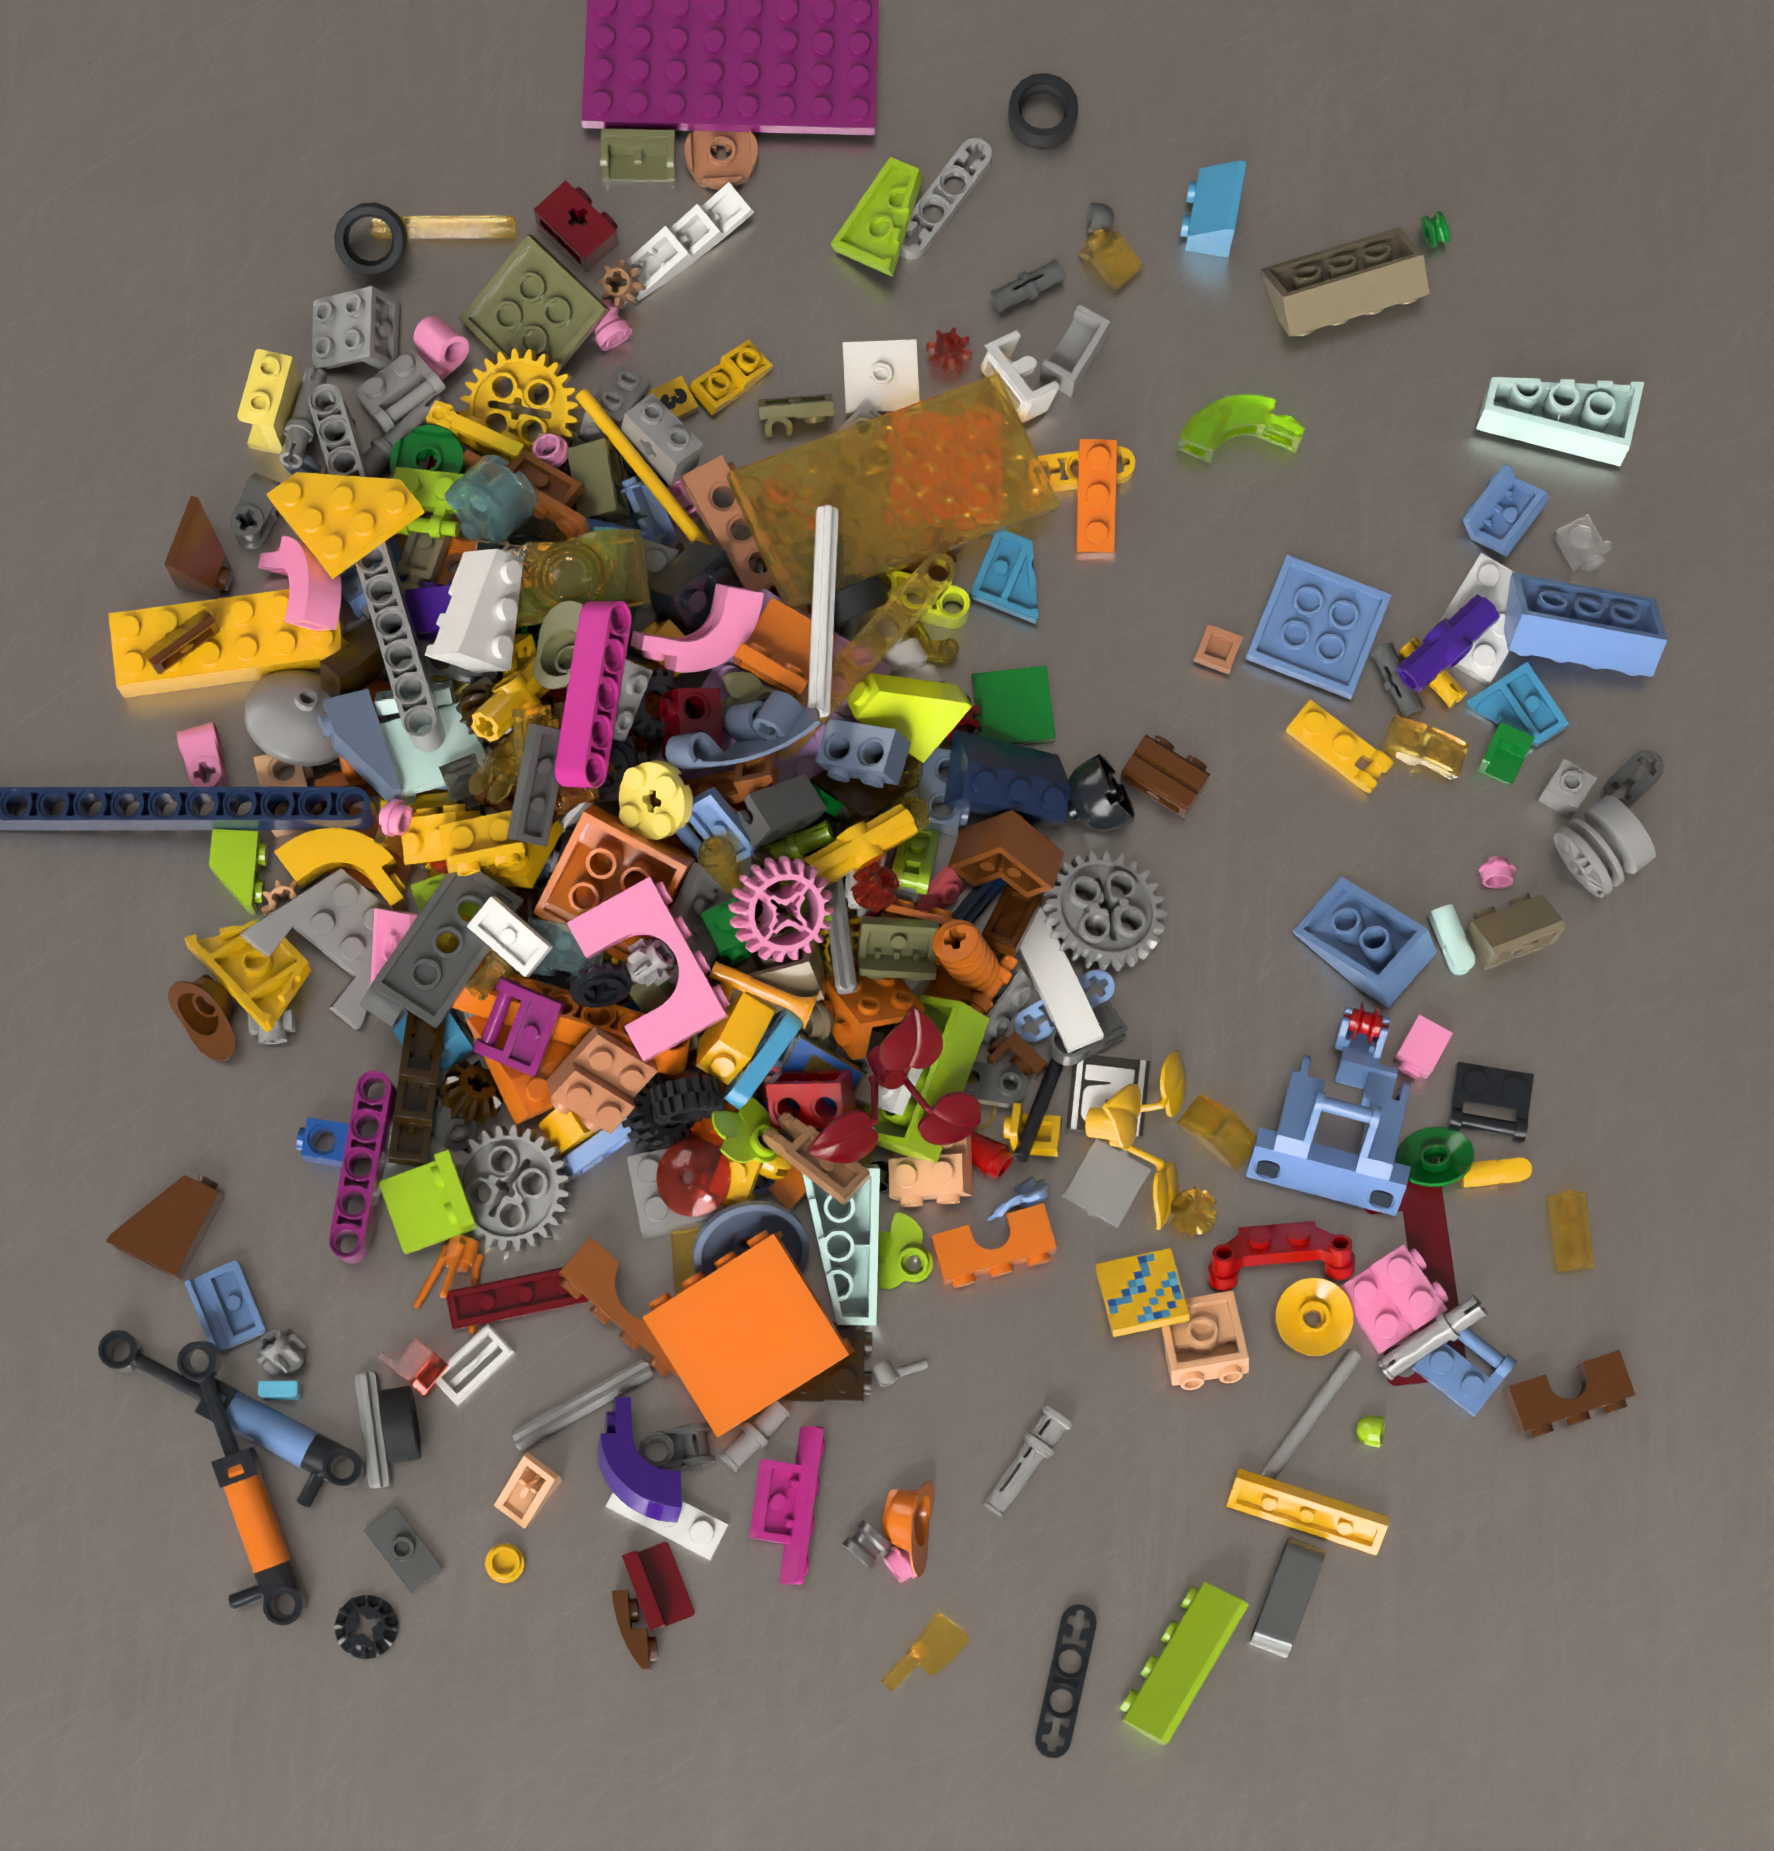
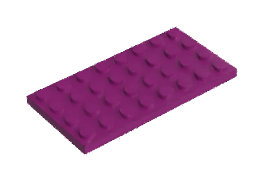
M587 0L582 128L749 132L750 129L751 132L875 135L879 0Z

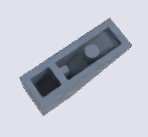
M364 689L323 699V712L321 715H318V724L323 738L329 737L333 750L348 762L388 803L394 798L401 799L402 787L369 690Z

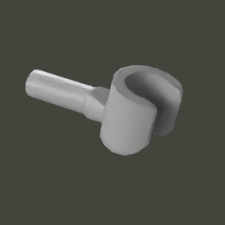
M889 1359L873 1368L872 1375L880 1386L886 1387L900 1377L928 1369L929 1366L927 1360L924 1359L894 1369Z

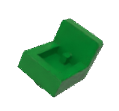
M732 898L700 913V920L717 951V960L724 965L728 963L733 965L739 964L752 955L745 948L747 941L740 942L735 936L740 928H734L730 925L729 920L738 914L730 911L728 905L737 902L736 898Z

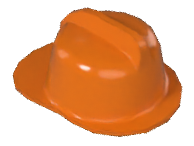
M931 1481L925 1482L920 1490H891L888 1493L882 1516V1528L885 1536L891 1544L910 1552L911 1567L916 1577L922 1576L927 1562L929 1523L934 1504V1487Z

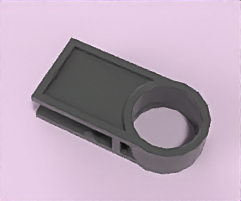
M1109 1000L1092 1009L1104 1034L1103 1039L1082 1047L1076 1053L1069 1054L1060 1051L1056 1047L1055 1041L1060 1035L1057 1028L1053 1030L1050 1036L1049 1052L1057 1063L1067 1066L1078 1064L1082 1060L1127 1037L1125 1031L1128 1028Z

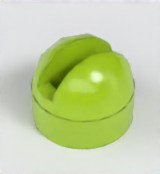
M1366 1415L1361 1418L1356 1426L1358 1439L1365 1445L1381 1448L1385 1433L1386 1417Z

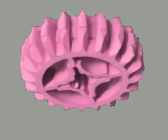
M780 856L777 864L772 858H765L764 870L756 864L751 865V871L754 876L751 878L746 875L739 876V880L745 884L742 890L738 888L732 889V894L739 898V902H733L728 905L730 911L738 914L729 920L731 926L740 928L735 934L736 938L740 942L747 941L745 948L751 953L758 950V956L764 960H767L772 955L775 961L783 962L786 954L790 959L798 960L799 948L807 954L812 953V947L809 942L812 939L818 943L823 942V937L818 934L820 928H831V924L824 920V916L835 913L833 907L825 904L833 898L832 892L823 890L827 885V880L822 876L816 877L818 870L812 865L805 867V862L799 858H795L791 863L787 856ZM793 880L790 885L785 884L779 891L770 892L766 889L778 881ZM806 892L808 908L806 916L803 918L800 913V906L805 899L803 895ZM759 899L762 902L763 911L758 918L760 923L756 926L755 907ZM773 899L778 904L785 905L787 907L786 911L792 915V918L777 912V907L770 901ZM793 926L796 928V930L786 936L770 937L773 933L778 934L784 927Z

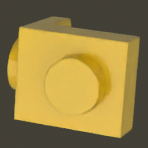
M1018 1102L1013 1103L1012 1116L1006 1115L1004 1120V1138L1010 1139L1013 1154L1029 1115L1028 1113H1023L1022 1103ZM1044 1116L1030 1155L1058 1157L1062 1129L1061 1116Z
M722 1153L709 1191L718 1194V1200L729 1206L745 1201H754L756 1194L753 1193V1189L763 1163L754 1159L746 1163H739L729 1159Z

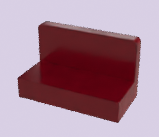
M662 1542L639 1552L635 1550L622 1555L651 1632L694 1616V1608L668 1542Z

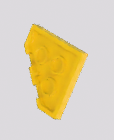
M296 472L266 494L270 502L332 579L425 513L422 505L400 479Z

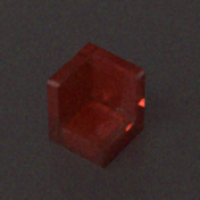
M414 1339L396 1361L384 1352L379 1357L392 1371L423 1396L449 1366L433 1350L417 1339Z

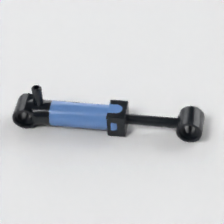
M113 1330L101 1339L98 1347L99 1356L108 1367L120 1373L131 1372L135 1369L143 1371L200 1401L194 1412L213 1422L199 1383L187 1379L181 1373L144 1355L141 1342L127 1331ZM120 1342H128L130 1345L128 1357L122 1361H115L112 1355L114 1347ZM214 1377L233 1433L311 1473L297 1498V1503L307 1508L311 1507L324 1481L337 1488L348 1490L359 1486L364 1480L366 1464L363 1458L355 1451ZM344 1458L352 1459L354 1471L351 1476L345 1479L337 1478L335 1474L336 1464Z

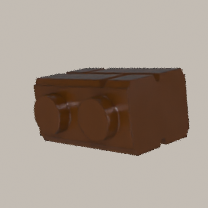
M1145 735L1123 768L1120 779L1172 812L1185 818L1208 783L1210 774L1205 771L1207 766L1196 757L1188 755L1185 759L1174 752V745L1167 739L1158 735L1153 739Z

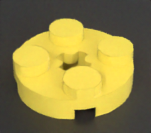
M654 760L626 770L619 790V806L621 809L619 819L626 828L633 829L646 839L659 840L674 835L679 828H683L688 823L693 808V796L689 785L684 786L682 779L679 777V774L682 773L678 768L668 762ZM653 790L656 791V798L661 800V806L655 808L650 801V795L653 794Z

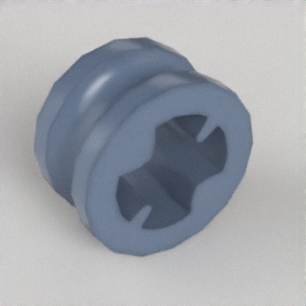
M304 454L303 464L299 468H292L295 458L293 455L289 467L283 465L292 475L296 472L318 473L322 469L320 464L307 454Z

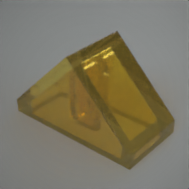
M1202 1094L1198 1095L1176 1122L1177 1126L1235 1172L1250 1156L1256 1141V1136L1233 1110Z

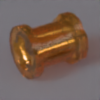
M559 784L555 811L563 815L568 813L573 806L581 803H595L599 796L598 788L563 787Z

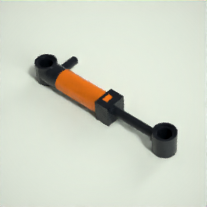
M204 1340L190 1342L183 1346L178 1354V1369L187 1379L193 1380L195 1383L199 1382L225 1455L223 1458L212 1461L211 1464L220 1488H224L257 1582L255 1586L230 1594L228 1597L229 1604L232 1609L236 1610L263 1600L264 1614L269 1621L276 1625H289L301 1618L305 1613L308 1605L307 1595L300 1587L261 1476L263 1470L255 1447L240 1451L214 1379L221 1369L222 1354L219 1348L212 1342ZM198 1349L203 1350L209 1357L208 1367L203 1372L195 1370L191 1365V1356ZM279 1594H289L295 1601V1608L292 1614H283L276 1607V1599Z

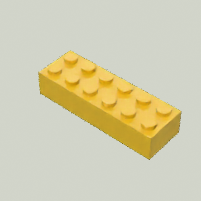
M290 589L108 613L116 686L124 698L260 680L270 673L281 670L294 669L319 672L320 661L341 650V636L344 634L342 607L340 605L337 629L318 632L285 623ZM206 610L209 612L220 628L219 633L164 673L158 675L143 653L200 611Z

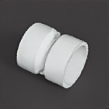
M911 638L896 645L879 659L893 668L889 674L891 676L945 683L936 666L925 662L928 654L917 638Z

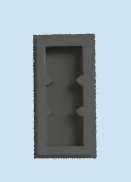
M396 1506L363 1530L412 1594L444 1569Z

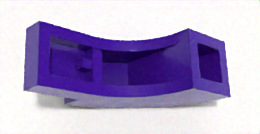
M615 1397L612 1411H606L605 1433H600L597 1446V1457L602 1475L613 1493L629 1508L655 1520L678 1523L682 1509L681 1470L658 1468L648 1463L639 1454L632 1437L631 1397Z

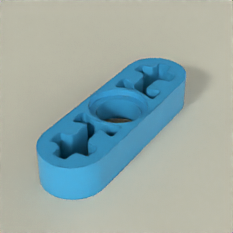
M785 1008L760 1040L751 1060L725 1089L722 1096L724 1100L737 1109L742 1108L802 1027L803 1023L795 1013Z

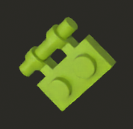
M396 467L393 479H400L422 505L424 511L434 512L430 519L418 517L397 533L401 535H411L412 532L426 533L431 538L443 539L444 536L457 537L460 532V524L456 521H448L449 515L465 514L471 485L470 477L467 474Z

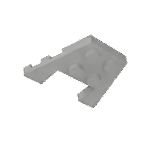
M340 868L263 919L243 930L239 936L265 957H268L291 928H294L352 976L329 1009L352 1028L359 1029L367 1012L360 1004L371 986L374 908H390Z

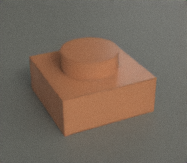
M1207 624L1194 662L1229 675L1243 636Z

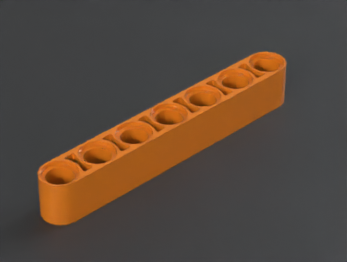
M483 963L452 1007L488 1019L498 994L496 989L500 977H505L525 987L565 1002L552 1039L578 1046L587 1034L597 1026L636 1051L637 1049L624 1026L645 1015L644 1013L615 1004L599 1008L584 1007L572 1000L570 991ZM512 998L503 1024L513 1025L521 1000ZM690 1038L651 1059L656 1063L658 1072L674 1075L684 1071L688 1062Z

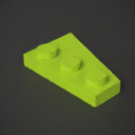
M890 157L830 243L834 251L893 277L923 180L920 169Z

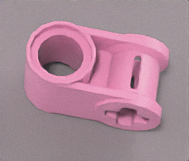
M215 722L177 731L178 745L191 784L194 787H228V776L222 755L223 748ZM213 773L210 775V782L204 783L207 778L206 774Z

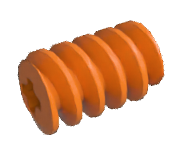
M953 920L943 924L936 931L932 948L949 975L952 976V979L959 986L982 991L996 980L999 973V962L996 955L992 952V949L988 946L978 928L971 922Z

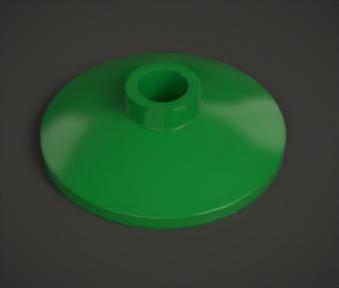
M1429 1127L1412 1133L1400 1144L1396 1155L1398 1164L1411 1167L1408 1180L1428 1187L1445 1186L1460 1180L1472 1168L1475 1157L1474 1148L1470 1140L1461 1132L1448 1130L1447 1127Z

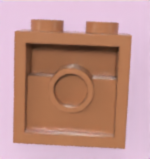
M595 1026L551 1074L546 1082L550 1102L556 1110L563 1114L573 1111L580 1115L582 1123L589 1130L598 1132L600 1129H603L611 1134L635 1108L633 1098L658 1070L654 1061H643L636 1050Z

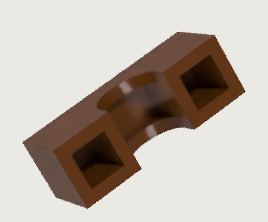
M1620 1350L1584 1361L1576 1366L1581 1379V1390L1576 1398L1565 1399L1556 1395L1549 1385L1546 1374L1504 1389L1503 1392L1518 1434L1530 1432L1531 1438L1553 1432L1552 1424L1566 1420L1568 1426H1572L1591 1419L1590 1411L1603 1408L1605 1414L1628 1407L1625 1400L1636 1394Z

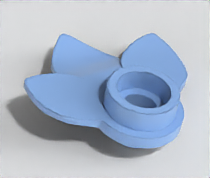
M1034 1177L1026 1179L1014 1188L1017 1193L1015 1196L1003 1201L993 1209V1212L987 1218L990 1222L996 1217L1001 1218L1006 1211L1018 1204L1021 1209L1037 1205L1048 1197L1047 1189L1051 1185L1046 1183L1044 1179L1036 1181Z

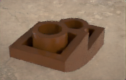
M628 1589L612 1591L616 1619L626 1646L643 1671L651 1670V1661L658 1660L656 1636L649 1637L647 1628L632 1629V1622H639L637 1598H630Z

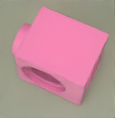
M1419 1014L1393 1061L1399 1064L1398 1069L1405 1075L1414 1079H1419L1420 1076L1427 1079L1453 1033Z

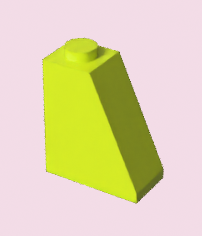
M870 673L863 682L857 684L847 700L855 720L861 724L898 730L911 742L908 753L923 763L972 707L963 689L956 684Z

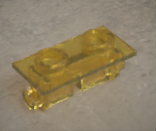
M1577 1190L1562 1191L1561 1194L1547 1195L1556 1272L1595 1269L1586 1192L1577 1193Z

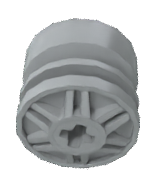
M1610 795L1604 796L1586 810V822L1575 818L1569 823V828L1563 827L1553 836L1559 855L1571 873L1588 891L1602 898L1613 889L1612 885L1618 887L1625 880L1623 870L1627 873L1635 874L1656 857L1655 847L1641 822L1620 800Z

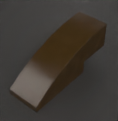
M372 619L341 636V650L320 661L321 689L330 697L363 690L386 668ZM401 626L392 628L388 634L399 631Z

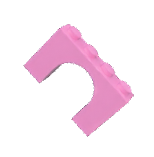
M651 877L644 879L567 922L581 950L588 959L629 937L637 935H649L659 938L674 952L679 967V979L672 996L660 1007L624 1026L639 1055L645 1062L728 1017L729 1015L725 1007L731 1005L720 984L712 987L706 973L711 971V968L701 950L694 953L686 939L691 937L692 934L683 917L680 915L674 918L667 906L673 902V899L662 881L655 884Z

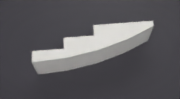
M730 182L723 186L702 206L696 204L671 228L663 227L626 261L629 264V271L633 268H638L642 271L641 276L637 279L642 285L646 286V290H640L636 297L638 301L698 260L755 212ZM624 280L623 283L618 284L620 286H626L627 280Z
M1040 907L1018 952L1035 990L1039 992L1051 1021L1055 1023L1067 1052L1070 1053L1103 1039L1104 1034L1065 952L1059 950L1061 944L1058 938H1050L1053 929L1051 926L1044 924L1047 917Z

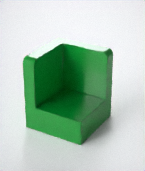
M1500 722L1477 771L1502 783L1512 785L1535 737Z

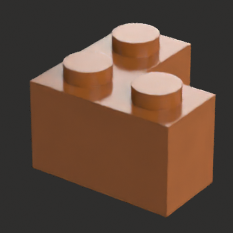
M1010 810L961 829L948 867L974 887L1002 878L1024 897L1029 898L1054 888L1064 851L1051 842L1047 836L1041 834L1025 821L1021 815Z

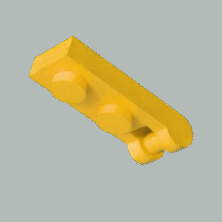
M1311 699L1286 729L1288 734L1367 793H1371L1376 787V779L1382 772L1387 773L1394 764L1385 753L1376 750ZM1361 757L1370 763L1364 771L1355 766Z

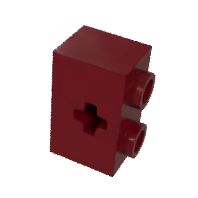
M565 180L534 208L536 223L585 272H588L619 244L616 230L618 225L608 213L603 211L600 214L591 205L593 202L590 196L581 187L578 186L574 189Z

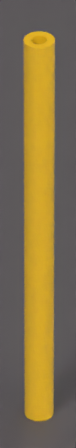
M587 388L581 390L575 396L577 401L692 543L697 540L713 546Z

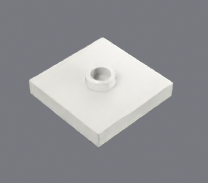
M917 339L843 342L846 417H850L861 405L870 413L875 410L881 415H890V413H920Z

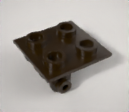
M884 753L877 757L875 763L881 760ZM904 765L899 785L884 783L882 788L866 785L861 782V779L850 778L849 782L837 781L828 777V771L826 770L810 779L821 790L835 798L863 820L919 786V783L911 778L912 775L909 773V768Z

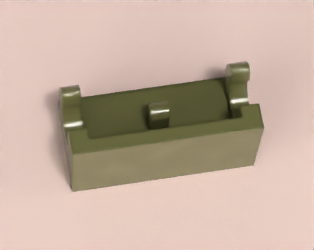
M601 129L600 167L602 181L675 182V130Z
M603 438L567 448L571 477L581 482L585 490L576 501L577 512L584 517L608 523L631 518L626 492L621 493V490L624 489L621 483L624 481L620 453L614 445Z

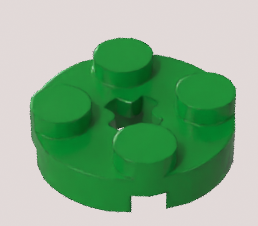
M422 425L412 429L413 433L407 435L405 439L401 437L395 443L390 455V469L393 476L396 467L425 470L419 463L420 461H426L428 455H433L435 462H437L434 467L429 469L430 471L465 474L466 464L462 456L464 453L462 445L448 429L437 425Z

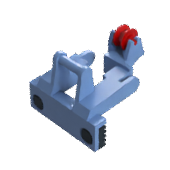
M1363 1002L1360 1003L1359 1009L1345 1007L1336 1037L1334 1049L1341 1050L1342 1055L1334 1082L1363 1089L1360 1105L1325 1096L1326 1092L1323 1091L1325 1080L1307 1076L1311 1056L1303 1055L1299 1072L1292 1070L1277 1131L1259 1127L1249 1159L1246 1177L1381 1213L1397 1215L1407 1187L1411 1168L1410 1166L1394 1162L1411 1083L1403 1081L1398 1089L1396 1100L1392 1099L1398 1068L1379 1064L1391 1018L1379 1015L1380 1007H1377L1373 1013L1364 1010ZM1321 1111L1365 1122L1358 1154L1312 1143Z

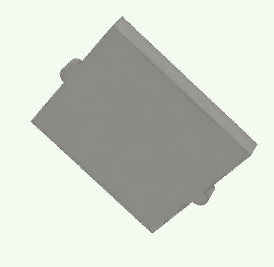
M1096 1138L1064 1192L1063 1197L1087 1210L1088 1216L1094 1214L1118 1228L1152 1169L1129 1157L1126 1150L1119 1151Z

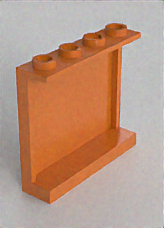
M767 1230L759 1233L747 1241L750 1247L749 1250L738 1257L734 1250L714 1262L717 1268L716 1271L704 1277L701 1271L681 1283L685 1289L683 1292L673 1298L669 1292L665 1293L648 1304L652 1311L643 1316L646 1324L717 1438L855 1351L847 1338L842 1339L780 1240L783 1236L781 1231L771 1236Z

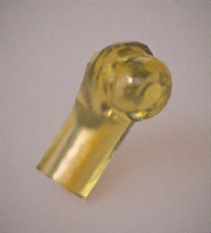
M921 622L912 625L905 631L909 639L917 638L928 654L926 661L947 664L954 661L959 652V645L952 638L942 641L931 639Z

